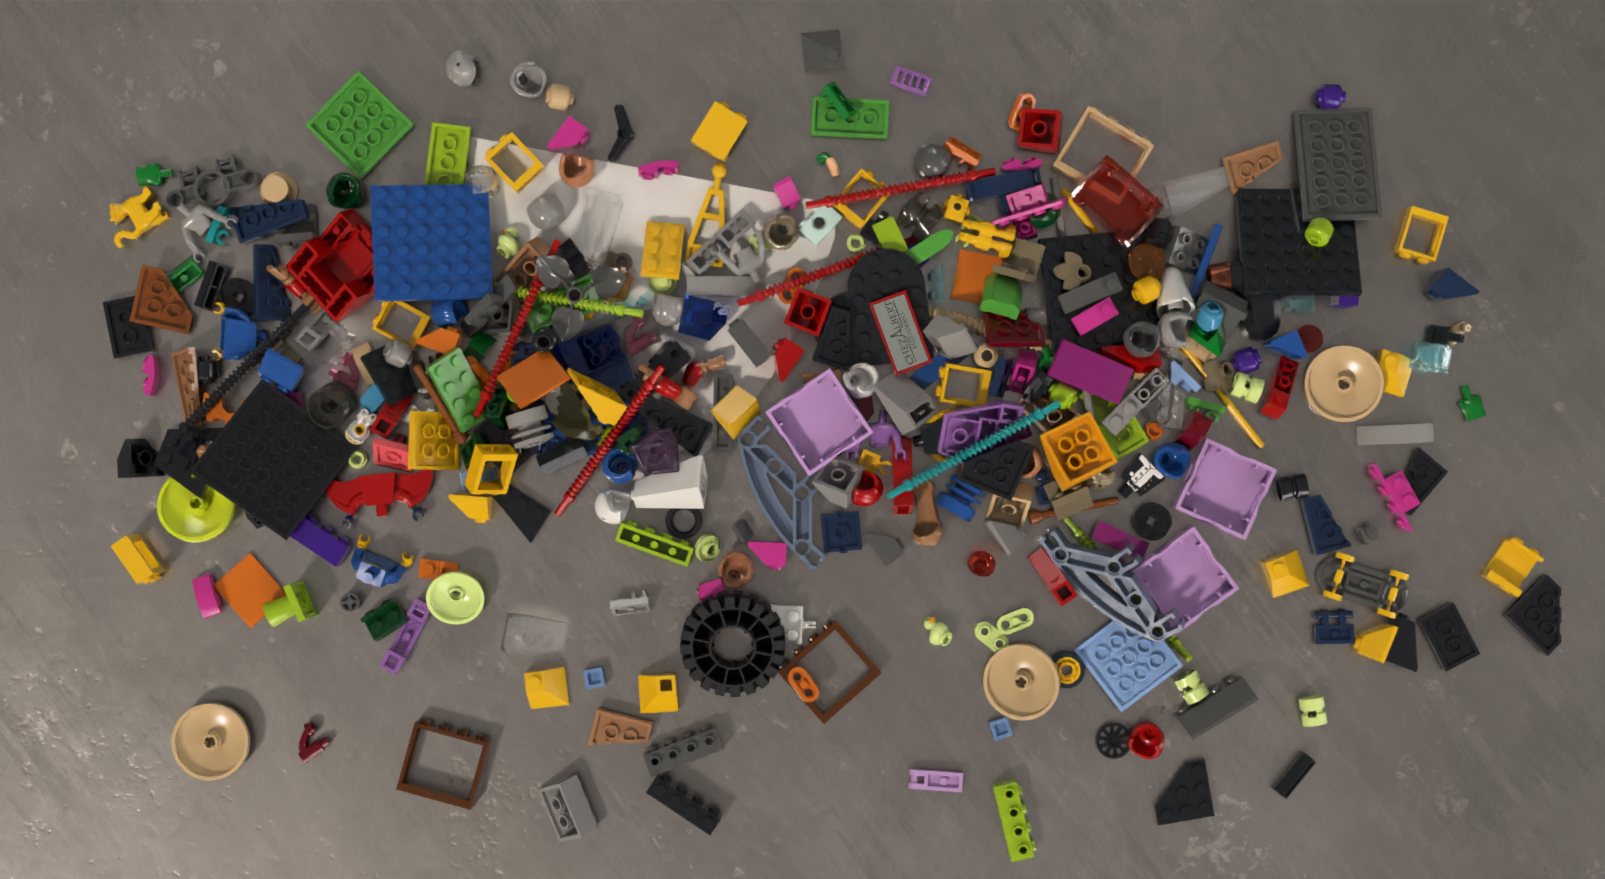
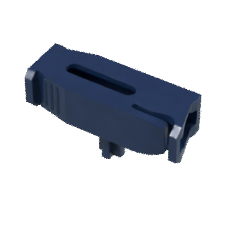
M1036 167L967 182L964 185L969 204L999 198L1002 215H1007L1011 213L1006 195L1042 184L1039 168Z

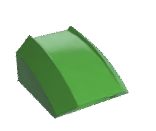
M995 272L987 276L984 281L979 310L1016 320L1022 301V286L1018 279Z

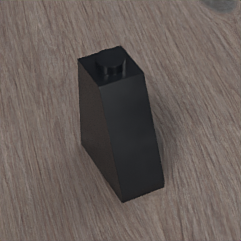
M1399 612L1395 619L1390 618L1388 624L1398 627V630L1385 661L1417 672L1415 622L1409 620L1410 616Z

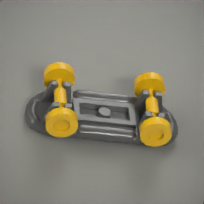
M1337 551L1334 557L1324 559L1319 564L1316 570V581L1323 590V596L1338 601L1344 598L1377 609V614L1393 619L1397 615L1393 612L1400 610L1408 599V587L1404 581H1408V574L1392 569L1388 573L1354 562L1355 557Z

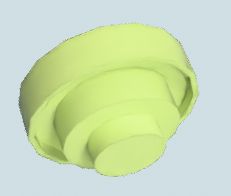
M649 277L648 280L649 288L654 294L658 292L671 295L677 286L676 279Z
M704 534L695 544V556L703 562L714 560L720 552L721 542L718 537L712 534Z

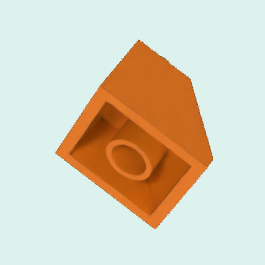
M448 326L447 329L440 328L417 339L416 344L446 354L455 347L462 349L466 336L461 334L462 330Z

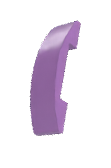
M415 598L407 613L409 622L401 626L379 667L397 675L431 613L427 603Z

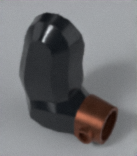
M1225 261L1208 265L1206 270L1207 281L1229 292H1234L1236 296L1248 301V315L1244 321H1239V329L1242 335L1258 342L1272 338L1278 332L1281 324V295H1243L1240 261L1231 263Z

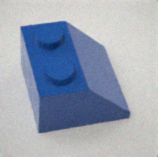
M270 348L266 351L257 371L260 380L262 379L269 384L271 382L276 384L277 389L286 394L288 392L293 394L304 376V368Z

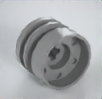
M545 405L505 417L509 429L519 430V433L511 437L512 440L518 438L522 440L514 444L515 449H527L538 446L554 437L553 432L544 434V430L552 428L551 425H541V421L548 418Z

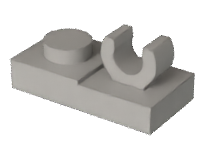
M642 591L641 598H636L635 592H632V599L618 598L610 601L612 615L620 616L651 611L646 592Z

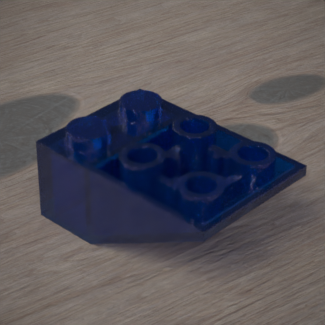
M611 324L559 343L554 348L559 363L567 374V370L570 368L588 376L625 360ZM570 377V380H568L567 382H573L572 378Z

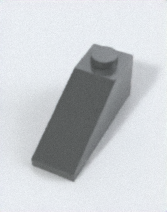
M1116 272L1066 292L1057 298L1064 314H1068L1122 291L1123 288Z

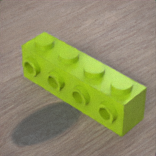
M627 520L626 523L621 522L615 538L616 542L686 567L689 566L695 548L691 546V542L681 539V542L673 540L674 536L663 533L661 536L655 533V529L646 526L644 529L637 527L638 523Z
M1015 779L992 784L1011 862L1034 857L1033 851H1036L1034 839L1030 840L1029 832H1032L1029 820H1025L1024 814L1027 813L1025 802L1020 800L1019 795H1023L1020 783L1017 784Z

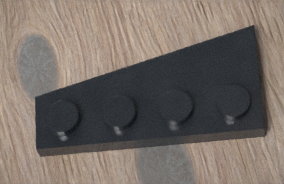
M648 395L647 399L644 398L645 402L641 403L642 406L638 407L639 410L637 412L694 457L698 456L713 423Z

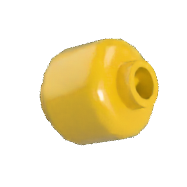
M1146 276L1134 282L1131 293L1134 300L1142 304H1148L1160 297L1162 286L1157 278Z

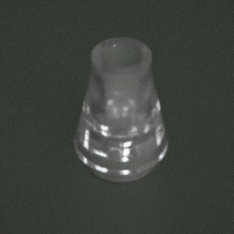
M1164 343L1159 347L1162 357L1171 361L1174 360L1180 365H1183L1188 358L1179 347H1170Z

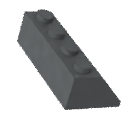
M1234 675L1228 678L1226 684L1221 687L1217 685L1210 689V693L1200 701L1188 707L1187 705L1180 707L1174 717L1185 735L1194 740L1258 701V697L1243 677H1236Z

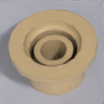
M274 172L263 179L260 186V195L264 203L296 200L298 197V186L292 176L284 172Z

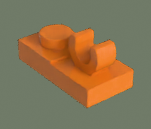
M951 135L943 146L952 156L961 157L959 166L963 162H968L970 165L968 171L977 166L983 156Z
M420 558L418 577L435 579L446 572H459L460 563Z

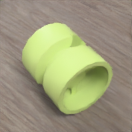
M1238 371L1232 381L1233 385L1229 394L1239 398L1244 396L1245 400L1257 403L1262 394L1265 381L1256 377L1250 378L1248 374Z
M1191 669L1174 680L1179 691L1184 692L1182 696L1188 705L1200 701L1209 694L1205 684L1200 682L1201 677L1196 669Z
M1311 695L1298 699L1300 710L1303 711V714H1301L1303 726L1312 727L1328 723L1326 712L1323 711L1325 707L1323 695Z

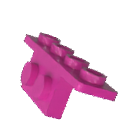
M1043 183L1006 195L1011 213L997 217L991 222L992 225L999 224V226L1009 224L1011 219L1016 218L1017 221L1026 219L1028 214L1034 213L1035 216L1046 212L1045 209L1052 207L1053 210L1064 207L1063 204L1068 201V198L1066 196L1049 202Z
M1376 463L1367 464L1369 467L1368 473L1373 480L1376 479L1379 485L1377 489L1382 496L1386 497L1388 501L1387 507L1391 513H1395L1397 517L1396 523L1399 528L1407 532L1412 531L1413 529L1404 513L1421 503L1403 471L1399 470L1384 479Z

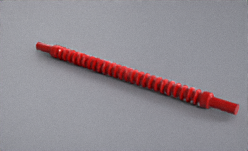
M995 168L978 171L972 169L968 172L964 171L963 174L958 172L957 175L953 173L952 176L947 174L946 177L942 175L941 178L939 176L935 179L931 177L930 180L926 178V180L920 179V181L904 182V184L899 183V185L893 184V186L888 185V187L883 185L882 188L878 186L877 189L872 188V190L867 188L866 191L862 189L861 192L857 190L855 193L851 191L850 194L845 192V195L840 193L837 196L834 194V197L828 195L824 199L807 201L805 204L806 209L823 206L830 208L834 204L836 206L839 203L843 205L844 202L849 204L850 201L852 203L855 200L860 202L861 199L865 201L866 198L870 200L872 197L876 199L877 196L879 198L883 195L887 197L888 194L892 196V194L898 195V193L914 192V190L919 191V189L925 190V188L930 189V187L935 188L938 186L940 188L941 185L946 186V184L951 186L954 183L956 185L957 182L962 184V181L967 183L970 180L972 182L976 181L977 178L996 175Z
M916 235L904 239L907 246L912 242H918ZM861 252L859 256L858 254L855 257L850 256V259L845 258V261L840 260V263L836 261L834 265L830 263L829 267L825 265V268L820 267V270L815 269V272L809 271V274L804 273V276L800 274L798 278L794 276L793 280L789 278V281L784 280V283L779 282V285L768 286V289L765 287L762 291L758 289L754 291V294L737 299V304L741 307L755 301L761 302L764 298L769 299V296L774 297V294L779 295V292L784 293L785 290L789 291L790 288L794 290L795 286L800 287L801 284L804 286L806 282L810 284V281L815 282V279L820 280V277L825 278L826 275L830 276L831 273L835 275L836 271L840 273L842 269L843 271L846 268L851 269V266L854 267L856 262L865 254Z
M554 239L547 256L556 255L561 241ZM535 275L536 280H533L534 284L530 285L532 289L528 290L527 300H523L525 304L521 305L522 310H519L520 315L516 316L518 319L514 320L515 325H512L513 330L509 331L511 333L510 336L507 335L508 340H505L506 345L502 346L504 349L500 351L501 355H498L499 360L495 361L497 364L493 366L494 370H491L492 375L488 376L490 379L486 381L487 386H484L485 390H482L480 393V401L473 413L476 417H481L488 400H491L493 396L491 393L495 392L493 388L497 387L496 382H499L497 376L504 372L505 362H508L507 358L511 357L510 352H513L512 347L516 346L514 343L518 342L517 337H520L519 332L523 331L521 329L522 326L525 327L524 322H527L526 317L530 316L528 313L532 311L531 307H534L533 302L537 301L535 298L539 296L538 291H541L540 287L544 286L538 275Z
M659 364L651 377L644 381V386H641V390L637 391L638 394L634 395L635 399H632V403L628 404L629 407L626 408V412L624 411L617 424L610 429L611 433H607L608 437H604L605 441H602L598 449L595 450L596 454H592L593 458H589L590 462L586 463L587 466H584L580 474L577 475L578 479L574 480L575 483H572V487H569V491H566L563 495L564 499L554 511L557 516H561L570 502H574L576 495H579L578 491L582 490L581 487H584V483L588 482L587 479L591 478L590 475L594 473L593 470L595 471L597 469L596 466L600 465L599 462L603 461L602 458H605V454H608V450L612 448L611 445H614V441H617V437H620V433L624 431L623 428L625 429L627 427L626 424L630 423L629 420L633 419L632 416L636 415L635 411L637 412L639 410L638 407L642 406L641 403L645 402L644 398L647 399V394H651L650 390H654L657 380L666 369L665 366Z

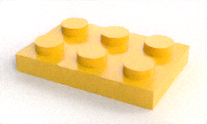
M646 222L641 264L642 277L679 280L685 224Z

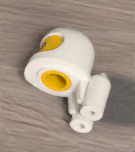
M362 409L357 414L358 420L353 421L345 431L346 439L354 445L363 443L370 434L369 426L374 423L377 416L373 413L369 414L367 409Z

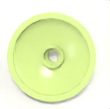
M463 572L443 573L437 576L427 589L426 603L428 609L437 619L448 624L470 622L479 615L484 606L485 596L482 586L474 577Z

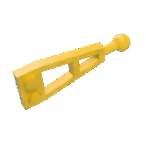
M717 163L712 168V174L715 177L713 189L708 188L687 243L684 262L703 246L694 244L703 219L718 221L719 230L725 225L724 190H720L722 178L727 174V168L722 163ZM712 195L719 196V215L706 213ZM719 258L711 267L723 268V261Z

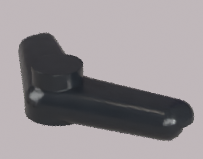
M620 104L614 107L618 124V137L608 155L609 161H616L628 142L634 138V131L631 128L624 106Z

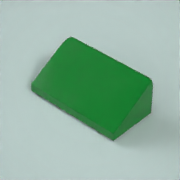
M191 255L167 273L166 276L179 294L203 276L205 271L199 263L194 261Z

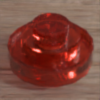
M1304 325L1298 328V334L1307 353L1315 352L1322 346L1323 334L1319 328L1313 325Z
M975 551L969 556L967 566L973 574L985 577L993 574L996 561L991 554L985 551Z

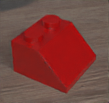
M1022 108L1018 147L1038 152L1059 153L1063 124L1062 112L1060 110Z
M797 287L784 323L819 337L833 300Z
M786 337L782 340L778 339L772 347L774 349L772 355L777 380L781 383L785 381L805 351Z

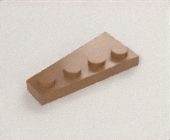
M188 347L171 354L184 421H186L185 418H190L189 414H193V410L198 409L197 406H200L195 347ZM199 418V423H194L195 427L202 425V419Z

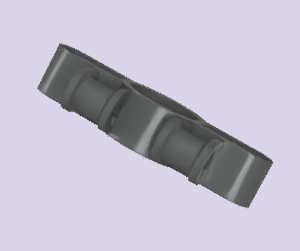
M232 154L229 158L214 160L216 170H206L201 173L197 165L186 171L179 170L178 178L181 188L170 191L166 196V202L170 207L176 209L180 203H183L188 208L199 204L212 208H218L219 205L225 207L232 201L234 194L258 187L262 182V177L260 173L250 168L240 170L237 158ZM253 173L255 178L253 182L248 183L247 177ZM216 176H220L224 180L225 195L221 199H215L214 202L210 203L204 198L205 191L202 189L207 179H214ZM180 195L181 201L175 205L174 199Z

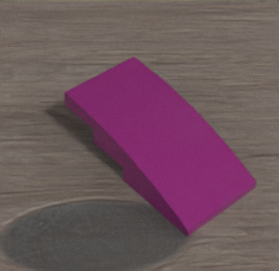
M1062 339L1047 375L1119 405L1134 369Z

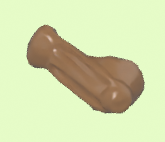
M928 479V482L923 481L922 485L919 483L918 487H913L918 511V520L914 526L913 539L920 545L936 546L943 533V524L940 521L937 504L934 499L936 485L930 479Z

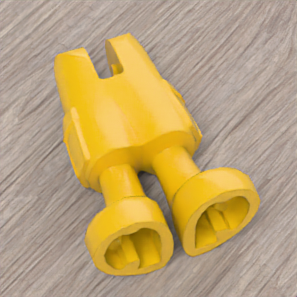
M963 220L962 227L969 230L973 229V234L960 232L958 239L985 251L993 248L998 251L1000 259L1006 260L1012 250V244L993 240L992 236L1012 242L1016 234L1015 225L1008 224L1005 228L1001 229L996 228L995 225H992V222Z

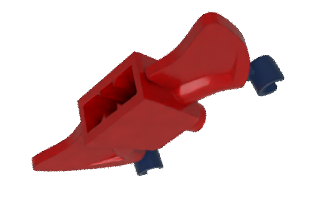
M422 470L414 474L391 472L364 475L346 482L332 480L325 491L332 503L347 513V516L340 522L341 527L344 525L345 520L350 524L348 529L353 526L354 518L352 516L356 514L358 507L362 505H376L377 517L387 516V504L396 503L397 501L405 502L409 509L412 508V517L415 521H418L415 513L420 512L424 518V510L418 508L417 504L428 494L432 485L434 470Z

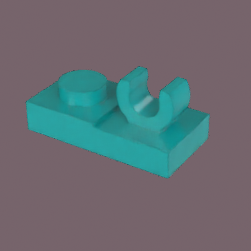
M218 206L217 213L226 217L231 215L228 208ZM213 219L205 241L215 245L216 243L226 245V242L220 239L223 234L230 235L228 231L222 230L225 223Z

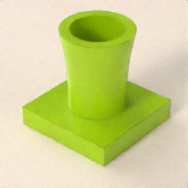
M303 580L284 586L283 588L287 596L263 603L266 619L273 627L278 626L296 615L298 622L318 615Z

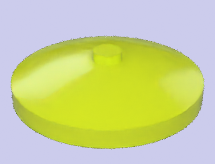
M171 477L164 483L157 500V513L163 527L174 537L186 542H203L219 535L231 522L236 508L234 503L210 486L207 488L204 499H200Z

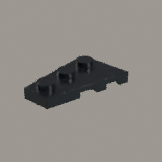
M831 305L812 357L814 361L849 371V310Z
M1417 447L1405 477L1422 504L1448 471L1420 447ZM1421 504L1405 513L1411 516Z
M509 484L507 494L493 495V498L528 541L532 543L552 510Z

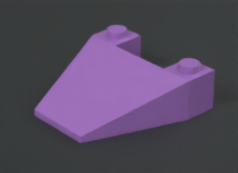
M997 400L944 413L937 452L948 458H951V455L955 456L956 452L959 454L960 450H965V447L970 448V444L975 445V442L979 443L980 439L984 440L985 436L990 437V434L994 435L995 431L998 432L1000 423L1014 424L1015 420L1019 421V418H1022L1024 406L1019 402ZM994 443L991 444L992 447L987 446V449H986V450H985V449H982V452H981V453L978 451V452H977V455L982 454V453H984V452H986V451H989V450H991V449H994V448H995V444H994Z

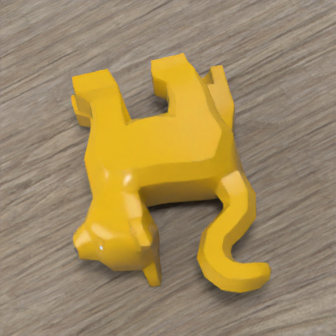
M148 186L143 188V193L129 197L122 204L111 203L109 205L110 222L115 221V224L118 225L129 215L136 228L133 232L121 230L115 234L114 243L119 248H123V237L136 239L142 233L170 219L166 210L161 211L162 208L159 202L153 203L152 209H147L145 205L155 196Z

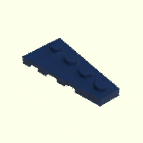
M302 199L246 205L243 207H228L230 214L238 217V223L233 221L240 244L248 243L310 219L305 200Z

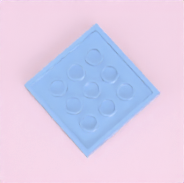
M1114 620L1074 650L1120 712H1123L1183 666L1164 640L1155 642L1125 628Z

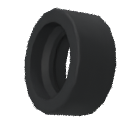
M671 508L665 518L669 533L679 539H688L696 535L702 525V515L699 509H686L693 513L695 524L691 530L681 532L674 527L672 519L677 511L684 508Z

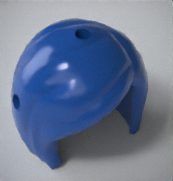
M434 300L430 309V316L434 324L444 329L448 326H453L461 317L468 315L467 305L463 300Z
M1168 442L1162 444L1156 450L1153 456V464L1162 475L1172 479H1179L1184 476L1190 464L1191 455L1185 446L1175 442Z
M618 447L609 450L602 462V471L605 477L614 483L624 484L631 481L635 476L637 467L635 456L632 453L629 455L622 453Z

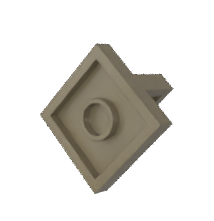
M1056 480L1043 485L1059 521L1094 506L1090 497V491L1084 481L1064 492L1061 491Z

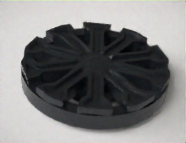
M1107 723L1096 734V746L1100 753L1107 758H1121L1130 750L1128 740H1122L1126 736L1129 739L1130 732L1120 723ZM1114 726H1118L1116 732H1114ZM1107 727H1110V733L1106 730ZM1104 732L1107 737L1100 736V734ZM1100 740L1106 741L1102 744H1099ZM1121 744H1126L1127 747L1123 748ZM1108 746L1106 751L1102 750V748ZM1117 748L1121 750L1120 754L1117 753ZM1111 749H1113V754H1112V755L1109 754V752L1111 751Z

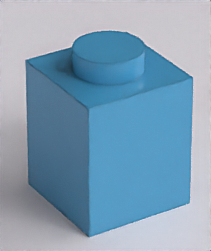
M375 383L358 400L362 404L360 406L362 409H367L369 413L375 414L386 403Z

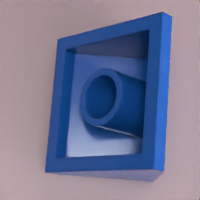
M1297 330L1286 332L1262 344L1265 348L1296 360L1306 359L1308 356Z

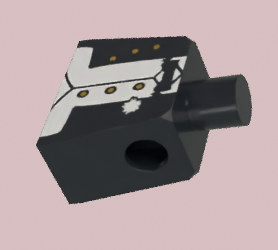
M1137 452L1119 476L1125 484L1117 492L1124 499L1132 492L1141 497L1166 478L1141 453Z

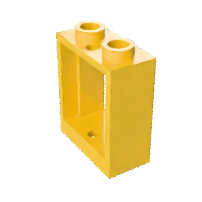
M511 132L510 134H504L496 147L492 146L485 153L487 156L484 159L519 194L546 167ZM512 141L534 162L515 182L493 161Z
M861 168L841 194L845 195V192L848 194L860 178H863L874 189H877L878 186L880 188L883 185L885 187L888 186L882 181L878 183L874 179L875 175L868 169L864 171ZM888 194L887 197L883 195L863 220L844 204L841 205L839 203L838 206L834 204L833 208L861 230L890 195Z
M1415 206L1407 207L1393 252L1399 253L1398 256L1405 259H1410V257L1416 258L1417 262L1428 265V263L1436 261L1449 217ZM1411 218L1436 224L1427 255L1403 248Z
M404 301L382 302L381 307L383 309L380 314L374 317L372 329L392 340H400L410 345L412 351H416L419 347V344H416V340L425 336L432 323L431 316ZM395 303L422 317L409 342L382 328Z
M944 362L943 366H940L939 369L941 380L940 385L936 386L935 396H937V400L940 402L972 407L985 404L992 371L985 368ZM950 368L980 373L975 401L945 396Z
M475 444L464 485L473 495L507 494L518 456L517 452L510 444ZM486 461H503L497 481H480Z
M139 533L126 535L111 545V548L136 584L144 583L146 585L150 582L154 583L161 578L160 574L165 571Z

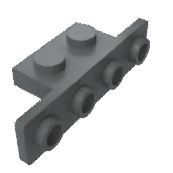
M506 274L493 288V294L487 293L461 322L460 326L467 338H473L516 292L518 287L510 275Z

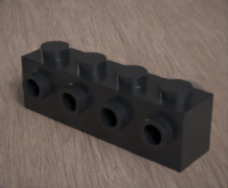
M669 341L662 348L664 352L659 356L655 354L648 361L650 364L647 367L655 371L658 365L662 364L666 369L661 376L671 378L692 358L677 341L673 343ZM639 369L634 373L636 377L631 382L627 380L619 387L621 389L619 394L628 404L632 403L631 400L635 399L634 395L638 394L637 391L641 390V386H644L642 379L645 373ZM655 388L650 390L651 394L648 395L652 396L656 392Z
M658 774L648 787L646 793L708 835H711L721 820L722 815L719 814L720 811L713 806L708 807L705 805L704 801L698 796L694 795L693 797L687 793L688 790L683 786H677L672 783V779L665 774Z

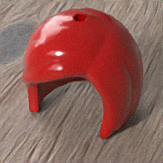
M864 471L858 489L854 488L852 503L857 506H871L877 503L883 494L881 478L875 473Z
M1143 722L1137 725L1131 731L1128 739L1129 749L1145 760H1152L1160 756L1165 745L1163 731L1152 722Z

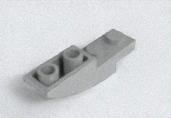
M1157 367L1154 368L1120 401L1119 405L1117 404L1100 424L1113 437L1116 436L1170 380Z

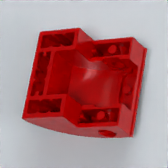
M354 208L339 212L320 237L306 240L285 266L336 323L354 313L375 296L372 228Z

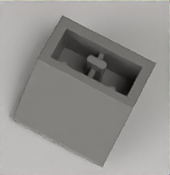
M936 314L923 330L935 351L950 360L975 353L978 350L974 343L975 339L968 333V328L962 323H955L948 316L943 317Z

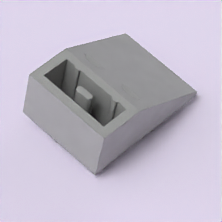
M893 371L872 386L902 435L915 430L940 412L930 395L904 373L896 375L895 371Z

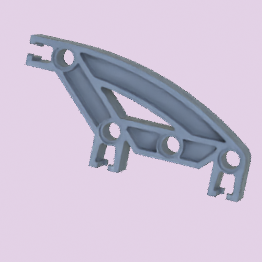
M757 415L738 436L740 453L748 481L762 511L778 535L814 571L818 564L812 565L806 558V555L813 550L820 556V562L826 558L812 543V496L818 489L815 487L811 490L805 484L810 477L808 474L797 483V473L768 444H757L772 429L766 423L764 425L766 429L756 436L751 431V428L758 420L760 422L763 420ZM744 434H752L753 442L751 444L743 442ZM777 460L780 462L781 467L778 471L770 469L771 461ZM767 472L793 497V519H791L779 501ZM800 487H805L808 490V495L805 498H800L797 495V490ZM806 542L808 544L807 551L800 552L797 549L798 543Z
M1059 526L1050 533L1051 536L1054 535L1059 544L1058 546H1054L1050 541L1048 533L1039 540L1052 561L1072 586L1086 600L1115 622L1155 642H1161L1184 628L1186 623L1183 618H1180L1179 623L1173 627H1169L1166 622L1169 618L1173 620L1177 618L1178 611L1176 608L1157 617L1158 606L1137 575L1127 572L1142 560L1139 554H1136V558L1128 563L1122 557L1125 553L1129 555L1133 553L1134 546L1132 543L1116 553L1069 543ZM1058 550H1064L1066 557L1060 556ZM1111 562L1118 563L1120 569H1114L1111 566ZM1094 573L1108 576L1120 595ZM1133 595H1139L1141 601L1134 600ZM1155 627H1161L1163 633H1157Z

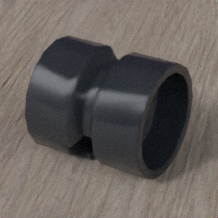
M1304 473L1295 474L1291 479L1288 476L1276 478V492L1280 502L1290 501L1293 497L1296 499L1309 497V486Z

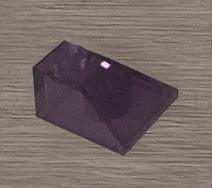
M671 427L654 429L631 443L630 447L644 475L679 472L678 440Z

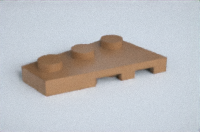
M1278 141L1221 158L1231 195L1238 191L1237 188L1248 185L1256 177L1283 160Z
M597 708L588 745L648 742L653 722Z

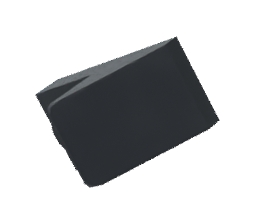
M571 238L559 246L558 255L568 262L569 269L577 279L582 278L593 269Z

